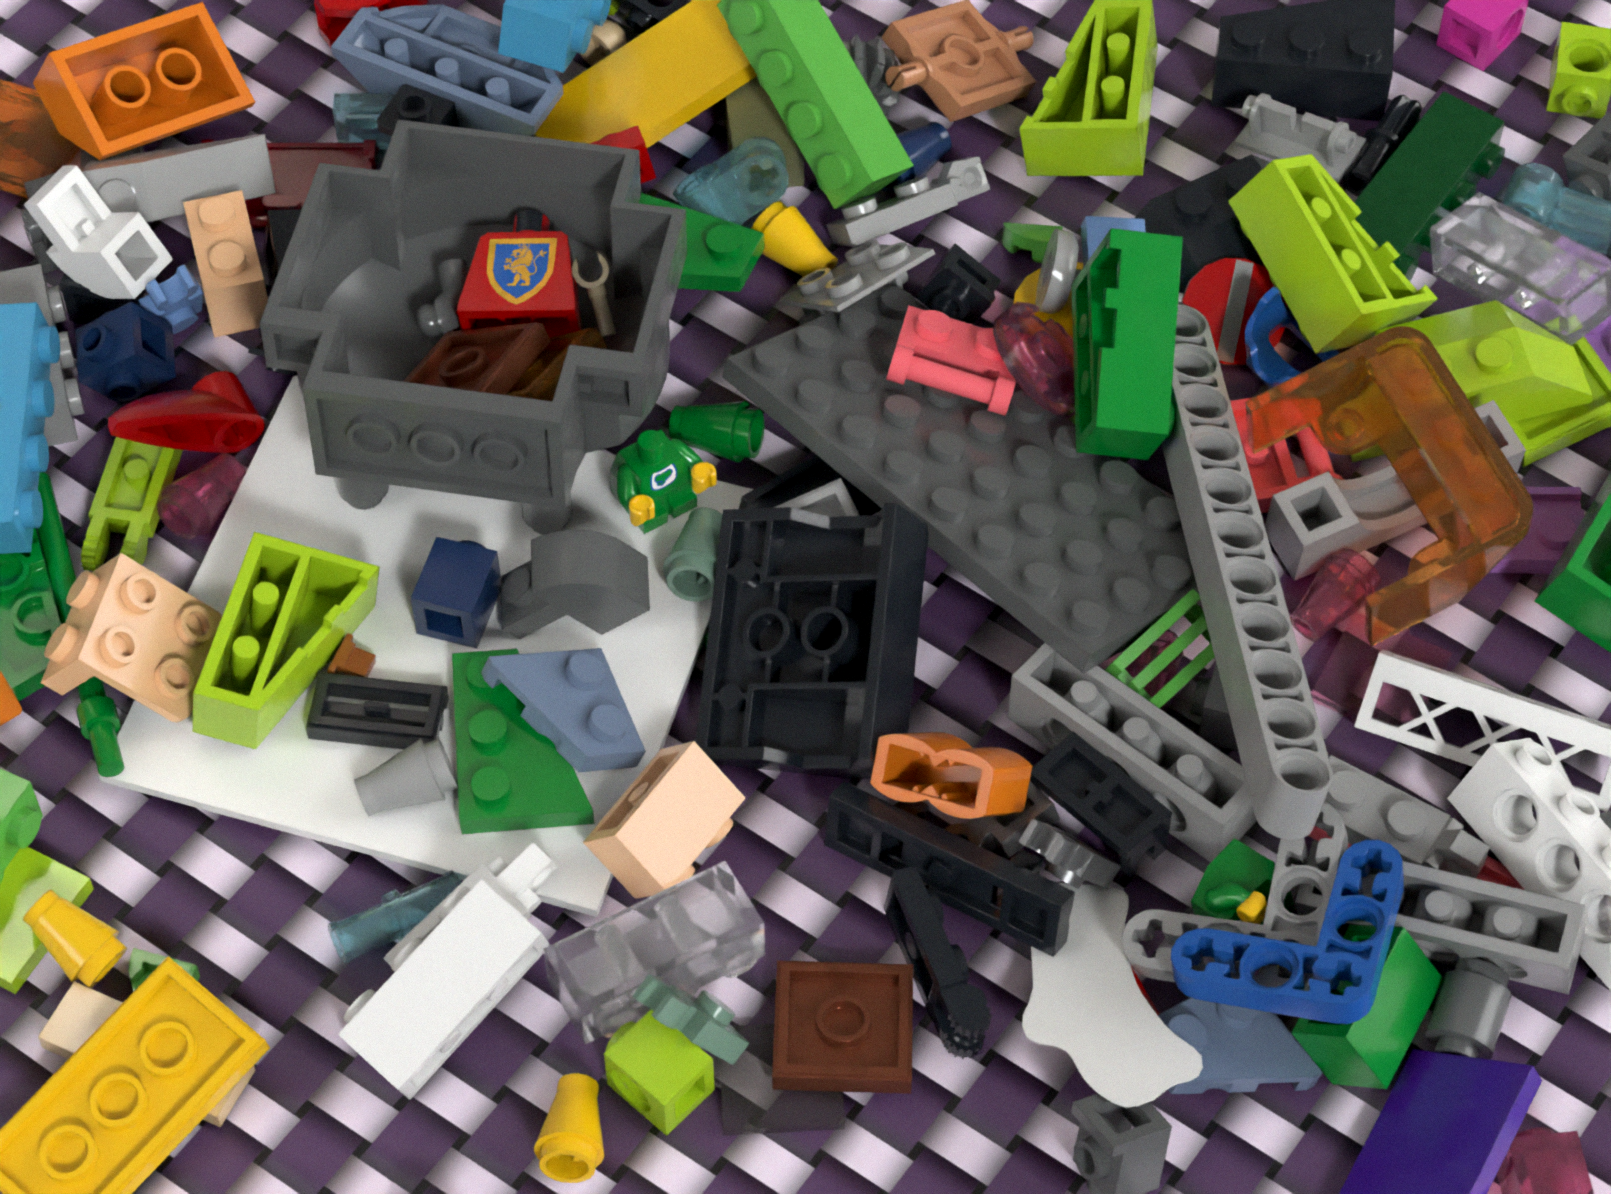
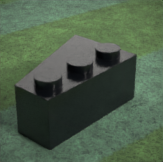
M1326 0L1221 16L1214 60L1211 106L1242 109L1249 95L1258 97L1261 93L1270 95L1272 100L1296 108V113L1298 114L1308 112L1316 116L1380 121L1385 113L1393 75L1395 0Z

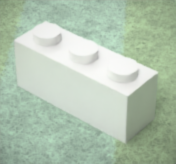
M482 879L471 890L467 886L460 888L446 901L438 914V917L442 920L424 941L419 937L415 938L399 952L391 965L394 974L377 992L369 989L352 1003L343 1018L347 1025L338 1033L347 1044L410 1100L551 946L544 935Z

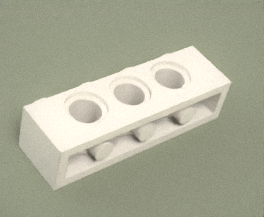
M1531 738L1493 743L1447 799L1484 843L1490 846V850L1524 890L1585 905V934L1580 956L1611 991V830L1600 818V811L1596 804L1588 796L1574 789L1557 769V762L1554 756L1545 747L1533 742ZM1532 803L1536 810V820L1532 812ZM1574 853H1576L1579 859V870L1575 864Z

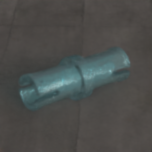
M451 870L446 872L444 876L402 894L394 889L381 895V903L340 921L329 923V934L340 959H343V962L346 964L352 961L353 958L396 939L400 942L461 884L457 874H454V871Z

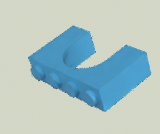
M37 302L0 304V554L31 552L34 528H39L43 521V503L41 494L38 491L39 473L46 472L49 464V449L46 437L44 436L45 417H52L54 413L55 398L53 386L49 378L51 364L59 361L60 340L56 327L48 325Z

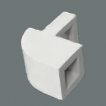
M77 165L62 166L24 204L25 208L53 244L46 251L52 261L75 282L102 297L135 299L145 289L147 283L154 280L173 260L139 212L111 213Z

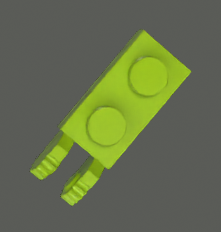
M119 437L115 438L88 513L90 524L86 532V538L83 541L80 561L82 562L81 567H83V570L94 571L104 564L109 550L110 532L126 534L120 553L141 565L144 564L147 555L148 537L153 538L183 450L143 444Z

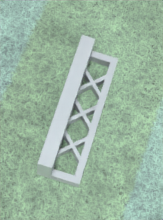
M1381 650L1378 654L1354 725L1356 728L1472 767L1483 756V754L1473 750L1488 743L1490 746L1493 743H1498V738L1523 728L1537 733L1543 746L1554 756L1557 762V769L1571 785L1572 783L1560 762L1561 760L1584 749L1611 758V725L1386 650ZM1386 682L1410 690L1422 715L1400 726L1373 718L1372 716L1383 683ZM1422 695L1445 702V704L1429 711ZM1455 707L1472 711L1485 736L1463 747L1447 743L1434 717ZM1485 716L1508 723V725L1492 732ZM1426 722L1434 738L1411 731L1410 729ZM1548 737L1573 746L1556 753ZM1611 761L1600 793L1572 785L1576 791L1588 796L1599 810L1605 812L1609 811L1611 805Z

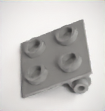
M870 240L845 253L847 261L832 270L829 268L820 269L801 278L797 282L799 290L783 298L781 302L784 306L802 308L805 315L799 319V323L803 325L832 311L840 312L858 300L895 284L903 290V284L909 279L907 271L935 255L934 249L908 247L905 242L884 245L879 244L877 240Z

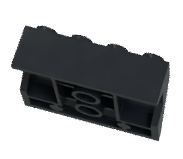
M886 503L877 515L829 517L793 507L723 510L696 733V744L715 764L840 778H871L878 738L888 734L908 733L929 535L926 523L897 503Z

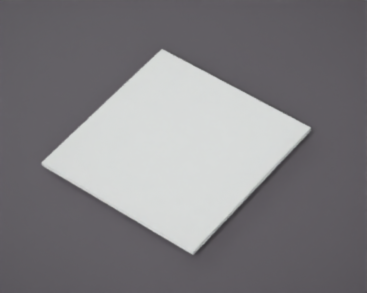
M293 376L187 593L215 609L223 616L254 532L380 566L375 607L352 634L354 635L353 643L356 644L357 648L376 655V663L368 678L447 686L449 702L447 709H444L443 729L439 731L438 736L450 760L457 782L452 653L517 648L520 654L602 648L646 752L637 767L578 772L575 770L593 809L595 824L462 835L459 822L458 788L444 793L446 800L381 811L368 816L358 795L354 779L368 774L403 749L308 739L306 724L318 679L317 676L257 749L192 732L193 711L188 718L176 723L135 700L117 735L124 762V770L114 777H103L98 774L100 782L463 881L482 863L487 867L498 857L509 865L534 842L552 859L557 867V870L535 891V894L544 903L598 917L613 874L588 849L583 841L656 754L663 749L702 648L704 636L709 629L713 597L705 601L692 602L681 599L673 594L668 588L667 579L663 572L664 562L688 520L689 514L694 509L708 507L719 511L721 514L726 509H739L742 496L754 489L717 480V485L707 488L702 493H695L697 496V507L675 519L668 515L667 523L643 534L638 526L631 524L629 514L611 492L610 468L616 455L598 450L585 454L576 472L571 489L572 517L561 531L589 530L604 533L623 541L647 556L650 610L603 635L574 618L565 615L541 629L518 639L502 630L500 591L478 648L431 638L416 633L411 596L436 536L457 542L470 540L485 546L487 549L497 551L500 574L502 576L531 560V540L542 534L535 532L525 523L522 517L521 503L389 485L387 494L374 508L361 510L352 507L340 496L337 477L315 474L305 403L299 386L298 376ZM329 661L321 673H327L331 661ZM333 696L328 698V701L362 705L365 701H369ZM388 703L390 708L428 712L429 708Z

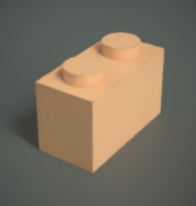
M242 190L183 202L214 338L259 328L268 297Z
M695 741L663 748L650 761L583 843L635 899L660 894L669 896L680 890L692 878L695 872L692 863L705 848L718 843L730 831L734 823L730 817L744 801L745 797Z

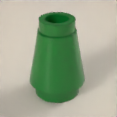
M746 401L687 406L676 405L672 410L669 420L670 439H679L687 446L739 463L744 457L756 458L759 454L764 438V415L760 409L750 408L749 403Z

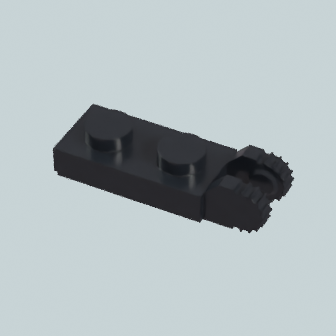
M916 865L895 870L891 876L884 904L886 916L906 963L913 964V979L930 1019L933 1020L941 1040L945 1041L944 1047H947L949 1049L948 1053H953L954 1057L959 1056L962 1059L969 1057L971 1059L972 1055H978V1051L982 1050L986 1036L984 1033L985 1030H988L992 1017L989 1014L991 1008L986 1006L988 1001L983 990L968 984L969 971L966 958L959 945H950L943 929L944 913L942 904L935 889L925 887Z

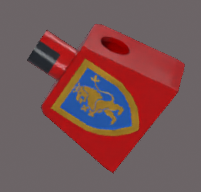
M523 211L514 218L513 232H487L481 236L458 301L457 314L461 329L470 330L537 322L543 324L551 339L546 348L569 347V345L583 346L584 339L578 287L572 275L574 260L568 235L562 231H550V220L543 213Z

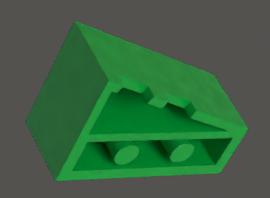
M1111 228L1071 284L1076 452L1148 460L1160 444L1172 434L1175 422V408L1171 402L1183 237Z

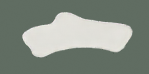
M1057 883L1075 892L1069 918L1068 938L1066 944L1054 957L1031 946L1033 989L1022 1019V1028L1026 1038L1039 1045L1053 1046L1066 1051L1085 1082L1096 1093L1110 1102L1123 1107H1134L1155 1100L1172 1086L1189 1082L1198 1077L1203 1068L1202 1056L1194 1047L1179 1038L1162 1022L1136 983L1130 962L1122 946V933L1125 928L1129 906L1128 895L1123 890L1110 886L1106 889L1099 885L1082 884L1077 889L1067 883Z

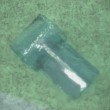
M1527 163L1517 167L1512 174L1496 213V224L1506 236L1516 241L1535 242L1543 238L1544 235L1575 245L1582 244L1588 249L1607 254L1611 246V201L1564 187L1560 175L1553 169L1542 164Z

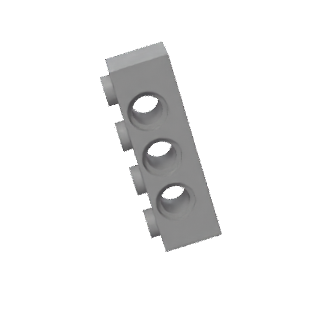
M1044 643L1012 675L1008 719L1052 750L1074 731L1172 812L1169 833L1209 862H1212L1234 838L1239 841L1256 822L1243 767L1098 665L1082 673L1049 645Z
M1317 840L1312 842L1306 865L1318 868L1315 860L1319 842ZM1403 861L1404 891L1394 927H1404L1429 960L1455 966L1456 961L1461 958L1479 959L1503 969L1512 981L1569 995L1585 934L1584 904ZM1370 868L1368 875L1362 877L1364 896L1372 898L1374 879L1378 873L1382 872L1381 869ZM1300 884L1295 901L1298 915H1308L1320 906L1322 892L1315 886ZM1351 920L1339 928L1338 934L1343 937L1350 924H1372L1364 920Z

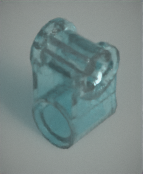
M766 137L750 138L713 163L691 173L674 189L673 195L683 207L742 225L746 220L764 208L777 202L785 194L788 187V171L786 169L784 152L772 139ZM758 164L763 170L770 168L771 175L763 178L758 172L751 174L750 168Z

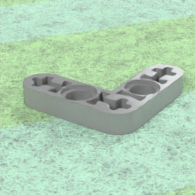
M1324 803L1316 823H1323L1327 835L1332 838H1322L1318 842L1315 855L1318 868L1306 865L1308 848L1304 838L1296 840L1280 838L1263 925L1159 909L1145 910L1131 918L1122 933V946L1131 966L1140 975L1175 982L1171 964V948L1160 947L1154 958H1148L1143 946L1139 944L1140 941H1151L1155 931H1162L1167 943L1174 945L1175 941L1185 932L1197 928H1210L1317 946L1340 859L1345 850L1348 849V834L1340 813L1330 804ZM1300 884L1315 886L1322 892L1320 906L1308 915H1295L1284 907L1286 894L1293 887ZM1204 957L1199 965L1192 966L1193 970H1205ZM1240 961L1235 964L1236 973L1231 972L1233 979L1240 978ZM1278 965L1263 966L1258 970L1259 974L1252 977L1259 985L1265 987H1277L1289 980V978H1282ZM1304 973V991H1309V978L1313 979V973Z

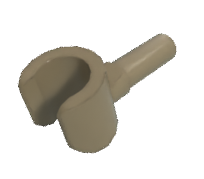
M598 250L599 262L603 268V272L599 277L595 279L585 278L580 272L577 256L572 266V275L580 286L587 289L589 300L592 301L601 338H607L616 335L604 284L608 277L610 266L606 255Z

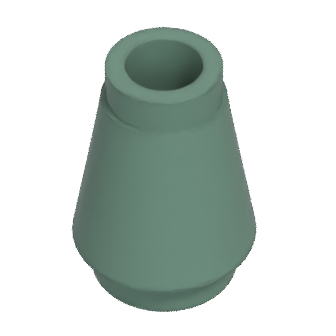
M700 507L694 509L689 514L688 520L664 562L663 572L667 579L668 588L681 599L700 602L713 597L722 514L715 509Z

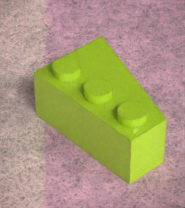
M1312 154L1272 160L1228 201L1240 221L1243 233L1251 240L1269 272L1273 285L1281 291L1284 300L1298 322L1301 334L1310 343L1315 354L1369 343L1378 329L1410 322L1438 299L1426 284L1417 290L1393 263L1400 256L1393 246L1387 241L1379 247L1355 220L1362 211Z

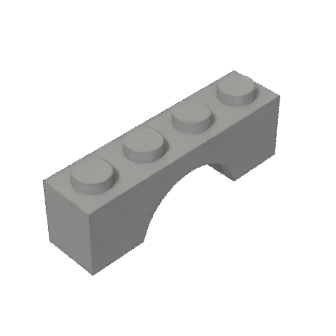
M1492 400L1439 423L1420 445L1401 459L1379 471L1348 480L1336 479L1328 471L1274 494L1265 523L1268 539L1293 581H1296L1511 487L1526 449L1495 401Z

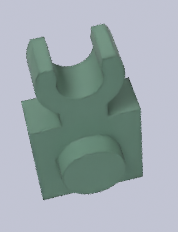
M648 974L632 995L638 1002L654 1011L651 1015L657 1021L671 1029L675 1028L681 1031L692 1043L731 1065H734L750 1044L729 1024L736 1016L735 1013L721 1000L705 990H702L698 997L695 998L673 984L669 986L656 976Z

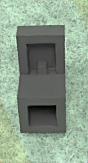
M564 530L536 537L531 540V560L501 576L502 630L521 639L568 615L603 635L650 610L648 557L623 541L596 531Z

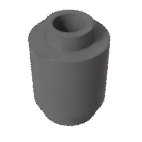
M1461 958L1456 961L1454 970L1445 973L1425 1034L1427 1040L1436 1046L1435 1052L1482 1059H1491L1493 1057L1512 996L1511 992L1507 989L1510 977L1503 969L1483 960Z

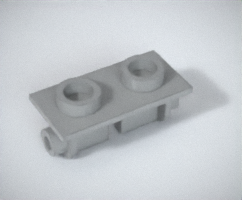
M1261 93L1258 97L1249 95L1245 100L1242 116L1248 118L1249 122L1235 140V145L1274 160L1312 154L1337 183H1339L1366 143V138L1358 136L1355 132L1349 130L1348 123L1343 121L1335 123L1308 112L1304 116L1296 113V108L1272 100L1271 96L1265 93Z

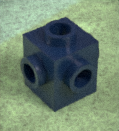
M133 302L108 311L101 317L75 329L78 382L106 396L110 400L119 404L134 400L142 393L176 377L172 325Z

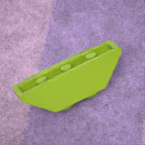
M1494 300L1378 329L1336 404L1335 413L1351 460L1356 462L1416 447L1432 433L1439 423L1492 400L1495 401L1508 423L1592 403L1593 395L1573 346L1499 301Z

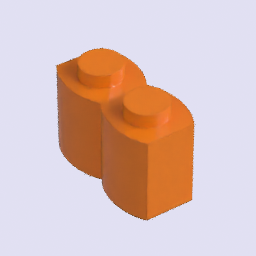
M944 732L888 734L878 738L870 784L877 791L891 799L901 802L929 801L940 811L958 818L971 819L1012 815L1024 812L1032 765L1024 757L1011 750L999 747L972 748L961 738Z

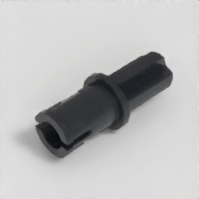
M1406 95L1394 97L1376 128L1368 129L1363 137L1366 138V143L1342 177L1343 184L1350 193L1359 197L1420 120V113L1422 112V106L1417 100H1410Z

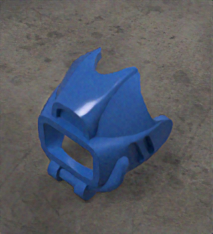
M1276 286L1267 291L1257 303L1245 329L1246 364L1263 384L1276 393L1317 391L1325 387L1335 386L1343 379L1344 371L1352 364L1353 359L1348 354L1342 357L1337 349L1316 354L1324 364L1313 374L1305 375L1290 366L1275 351L1269 341V337L1279 328L1286 327L1290 329L1313 352L1314 350L1301 334L1298 322L1291 310L1286 308L1282 302L1281 291Z

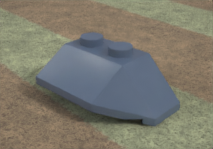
M443 4L400 6L379 11L378 7L360 8L331 46L332 55L384 108H386L400 87L408 84L455 102L458 127L531 136L537 132L564 94L563 85L559 77H557L555 70L498 54L500 26Z

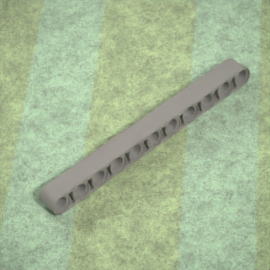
M1178 304L1171 402L1175 408V422L1171 436L1165 439L1161 445L1255 817L1263 829L1278 838L1287 840L1302 839L1308 836L1315 827L1333 780V771L1209 323L1198 310L1187 305Z

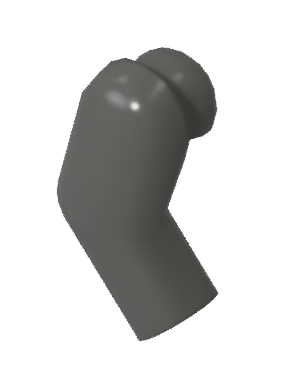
M450 259L438 265L437 269L442 294L435 299L434 304L422 305L417 311L419 328L422 334L428 338H434L439 334L443 333L445 335L446 332L459 331L461 329L457 306L469 272L467 262L463 259Z

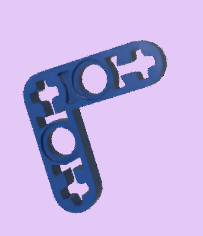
M1363 840L1354 843L1345 850L1340 859L1317 946L1210 928H1197L1185 932L1175 941L1171 948L1173 977L1178 989L1186 996L1197 1000L1333 1024H1350L1361 1020L1370 1012L1374 1004L1404 891L1403 860L1398 850L1391 844L1380 840ZM1370 868H1378L1382 872L1375 876L1372 898L1364 896L1362 877L1368 875ZM1351 920L1370 922L1377 929L1369 939L1360 942L1346 940L1338 934L1339 928ZM1203 957L1214 958L1215 962H1209L1205 966L1204 971L1193 970L1192 966L1199 965ZM1236 961H1240L1239 979L1231 977V972L1236 973ZM1267 965L1283 966L1292 974L1288 981L1277 987L1259 985L1252 978L1257 970ZM1304 973H1313V979L1309 978V991H1304ZM1340 980L1352 982V986H1348L1343 995L1331 994V989H1336Z

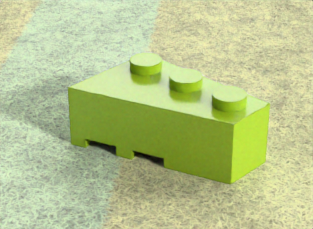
M1094 0L1065 50L1066 60L1056 77L1050 76L1043 87V99L1032 117L1026 116L1019 128L1027 176H1143L1158 51L1152 0Z
M254 532L193 693L192 732L257 749L319 675V672L329 663L334 655L333 653L337 647L341 646L347 633L353 634L374 609L380 566Z

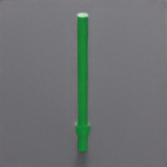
M40 472L38 491L41 494L43 503V521L37 530L61 624H63L72 607L66 603V598L76 580V575L51 478L47 473ZM93 676L77 686L81 703L78 705L76 713L83 737L91 742L99 775L114 777L124 770V762L116 735L121 724L114 700L106 696L103 681Z

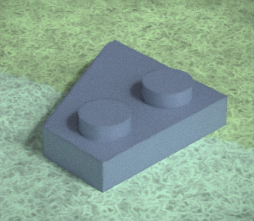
M602 648L489 656L481 672L484 681L492 689L503 683L525 705L521 717L539 734L548 737L556 746V751L578 772H590L638 766L646 750Z

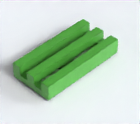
M1191 589L1105 669L1106 672L1159 709L1215 657L1203 609L1197 604L1200 600L1199 594L1194 589ZM1184 615L1192 625L1133 678L1125 668ZM1202 634L1210 644L1157 694L1151 697L1143 688Z

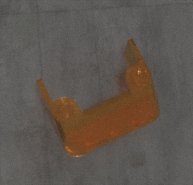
M1399 326L1385 330L1245 401L1248 445L1254 454L1307 427L1311 428L1319 443L1326 450L1338 455H1354L1379 444L1437 536V541L1423 547L1412 557L1408 567V576L1365 597V637L1371 647L1461 601L1525 538L1531 528L1533 501L1529 492L1432 342L1424 333L1415 328Z

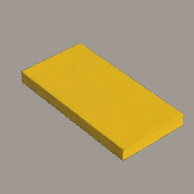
M692 0L564 84V94L534 134V137L589 144L608 134L618 133L638 125L646 147L649 148L755 78L757 74L739 43L731 35L728 24L717 7L721 0Z
M168 956L0 1129V1192L2 1194H132L270 1049L268 1043Z

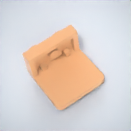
M123 553L118 554L93 572L88 570L82 572L71 586L66 598V603L72 606L65 623L61 624L53 633L45 648L44 655L50 660L40 683L63 696L95 676L172 722L177 723L188 718L193 711V693L222 615Z

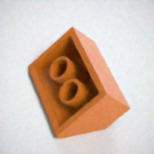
M203 2L50 52L33 82L59 134L98 160L115 156L251 108L255 104L250 90Z

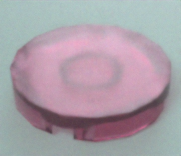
M1016 302L994 319L993 335L998 352L1008 371L1023 391L1039 406L1055 415L1068 416L1075 411L1073 340L1066 330L1052 318L1044 323L1039 317L1035 316L1034 314L1040 310L1038 306L1031 303Z

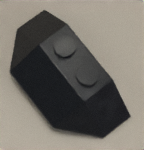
M1248 155L1151 199L1136 215L1135 218L1145 219V231L1147 233L1183 237L1180 293L1185 292L1188 282L1204 266L1223 258H1246L1265 267L1251 240L1243 233L1240 221L1228 201L1270 163L1269 161L1254 155Z

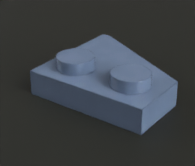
M1191 997L1158 1015L1173 1033L1194 1047L1202 1056L1203 1068L1199 1076L1189 1082L1176 1084L1167 1089L1170 1094H1202L1206 1090L1213 1088L1222 1089L1228 1093L1255 1092L1260 1083H1293L1294 1091H1303L1315 1086L1323 1073L1276 1013L1197 1000Z

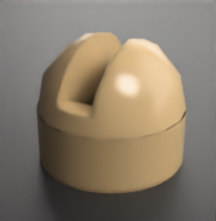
M606 20L603 26L595 25L589 46L581 56L589 65H595L627 44L625 31L616 22Z

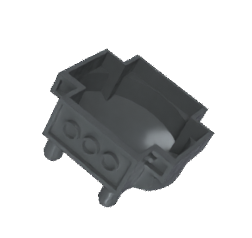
M398 120L380 170L319 163L260 320V329L267 367L297 371L298 382L305 403L315 474L337 477L339 494L344 501L356 509H371L382 501L388 492L389 485L520 502L522 505V517L525 523L535 532L544 535L561 531L570 521L573 512L571 489L574 478L585 454L621 445L631 436L652 411L661 394L668 373L670 361L669 318L687 256L686 209L639 204L641 196L639 150ZM537 211L549 218L550 231H562L568 235L573 260H575L576 256L578 257L579 269L585 278L595 279L602 274L603 268L599 262L597 251L599 250L606 255L610 270L604 284L616 335L601 338L592 301L589 300L587 289L577 283L584 339L583 346L569 345V347L545 348L506 395L403 382L444 336L442 333L434 338L426 337L422 334L417 321L418 309L425 304H434L435 299L442 294L437 269L438 265L450 259H463L467 262L469 270L479 239L487 232H513L514 218L518 213Z

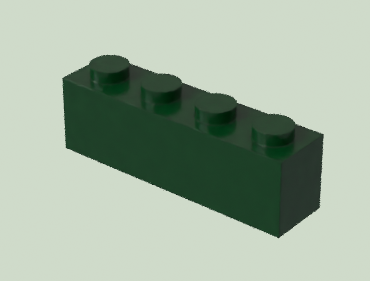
M1445 91L1441 93L1354 201L1362 211L1355 220L1379 247L1387 241L1400 254L1393 263L1409 281L1412 280L1416 272L1418 259L1425 251L1432 254L1437 249L1446 233L1448 220L1453 214L1461 217L1466 212L1476 193L1477 183L1482 177L1490 180L1498 170L1505 155V148L1499 146L1505 121Z

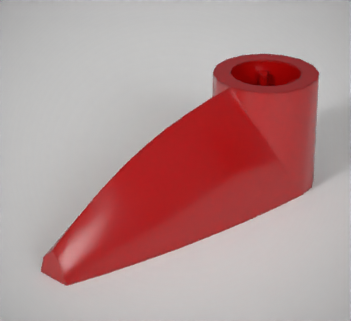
M228 371L214 372L205 376L191 390L163 392L139 398L126 404L108 417V428L112 436L159 447L211 453H234L246 449L258 440L265 427L262 416L239 378L234 373Z

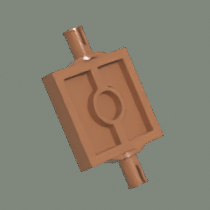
M963 0L893 21L881 38L891 50H894V54L901 65L892 66L887 69L886 83L888 86L893 84L891 87L893 91H900L913 85L921 86L932 99L934 105L950 122L1027 97L1037 81L1019 61L1016 52L1028 50L1032 47L1033 34L1031 31L1026 33L1029 29L1026 26H1019L1006 32L999 31L983 18L969 0Z

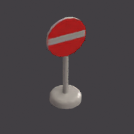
M1055 229L1047 244L1036 291L1035 304L1037 311L1049 314L1058 313L1066 304L1072 287L1071 284L1081 271L1076 269L1079 250L1078 240L1074 234L1068 231ZM1223 258L1204 266L1188 282L1185 292H1179L1178 304L1190 306L1205 316L1209 323L1221 365L1243 366L1246 365L1247 358L1245 348L1246 325L1259 300L1274 285L1268 270L1264 266L1246 258ZM1281 294L1282 302L1287 308V303ZM1285 327L1279 328L1269 337L1273 347L1279 343Z

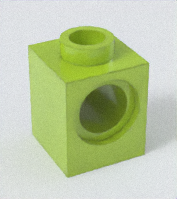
M1562 22L1551 63L1546 111L1601 119L1606 114L1611 96V29Z
M651 1009L637 1023L629 1021L623 1024L610 1038L604 1053L607 1085L667 1136L715 1090L713 1058L699 1046L692 1043L681 1031L675 1028L671 1029L657 1021L651 1015L654 1012Z

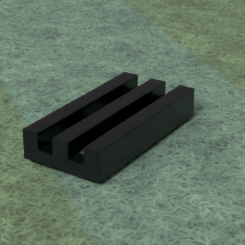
M319 672L306 724L308 739L403 750L420 738L424 744L438 739L439 731L443 729L444 709H447L449 702L447 686ZM333 696L369 701H365L362 705L328 701V698ZM388 703L429 708L428 712L390 708Z

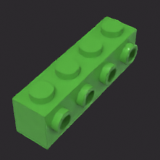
M721 0L717 4L728 24L731 35L742 48L757 74L761 87L768 93L787 126L790 137L798 145L816 177L818 186L826 194L834 210L877 193L914 166L818 0Z

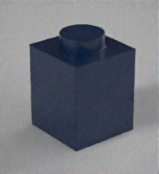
M436 536L411 596L416 633L478 648L501 591L498 552L487 549L485 546L474 541L462 540L457 542Z

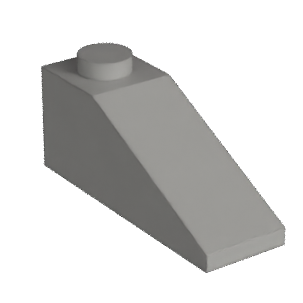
M265 134L111 157L103 160H92L82 170L83 175L111 213L139 212L146 222L185 214L183 202L239 190H242L244 200L276 193Z

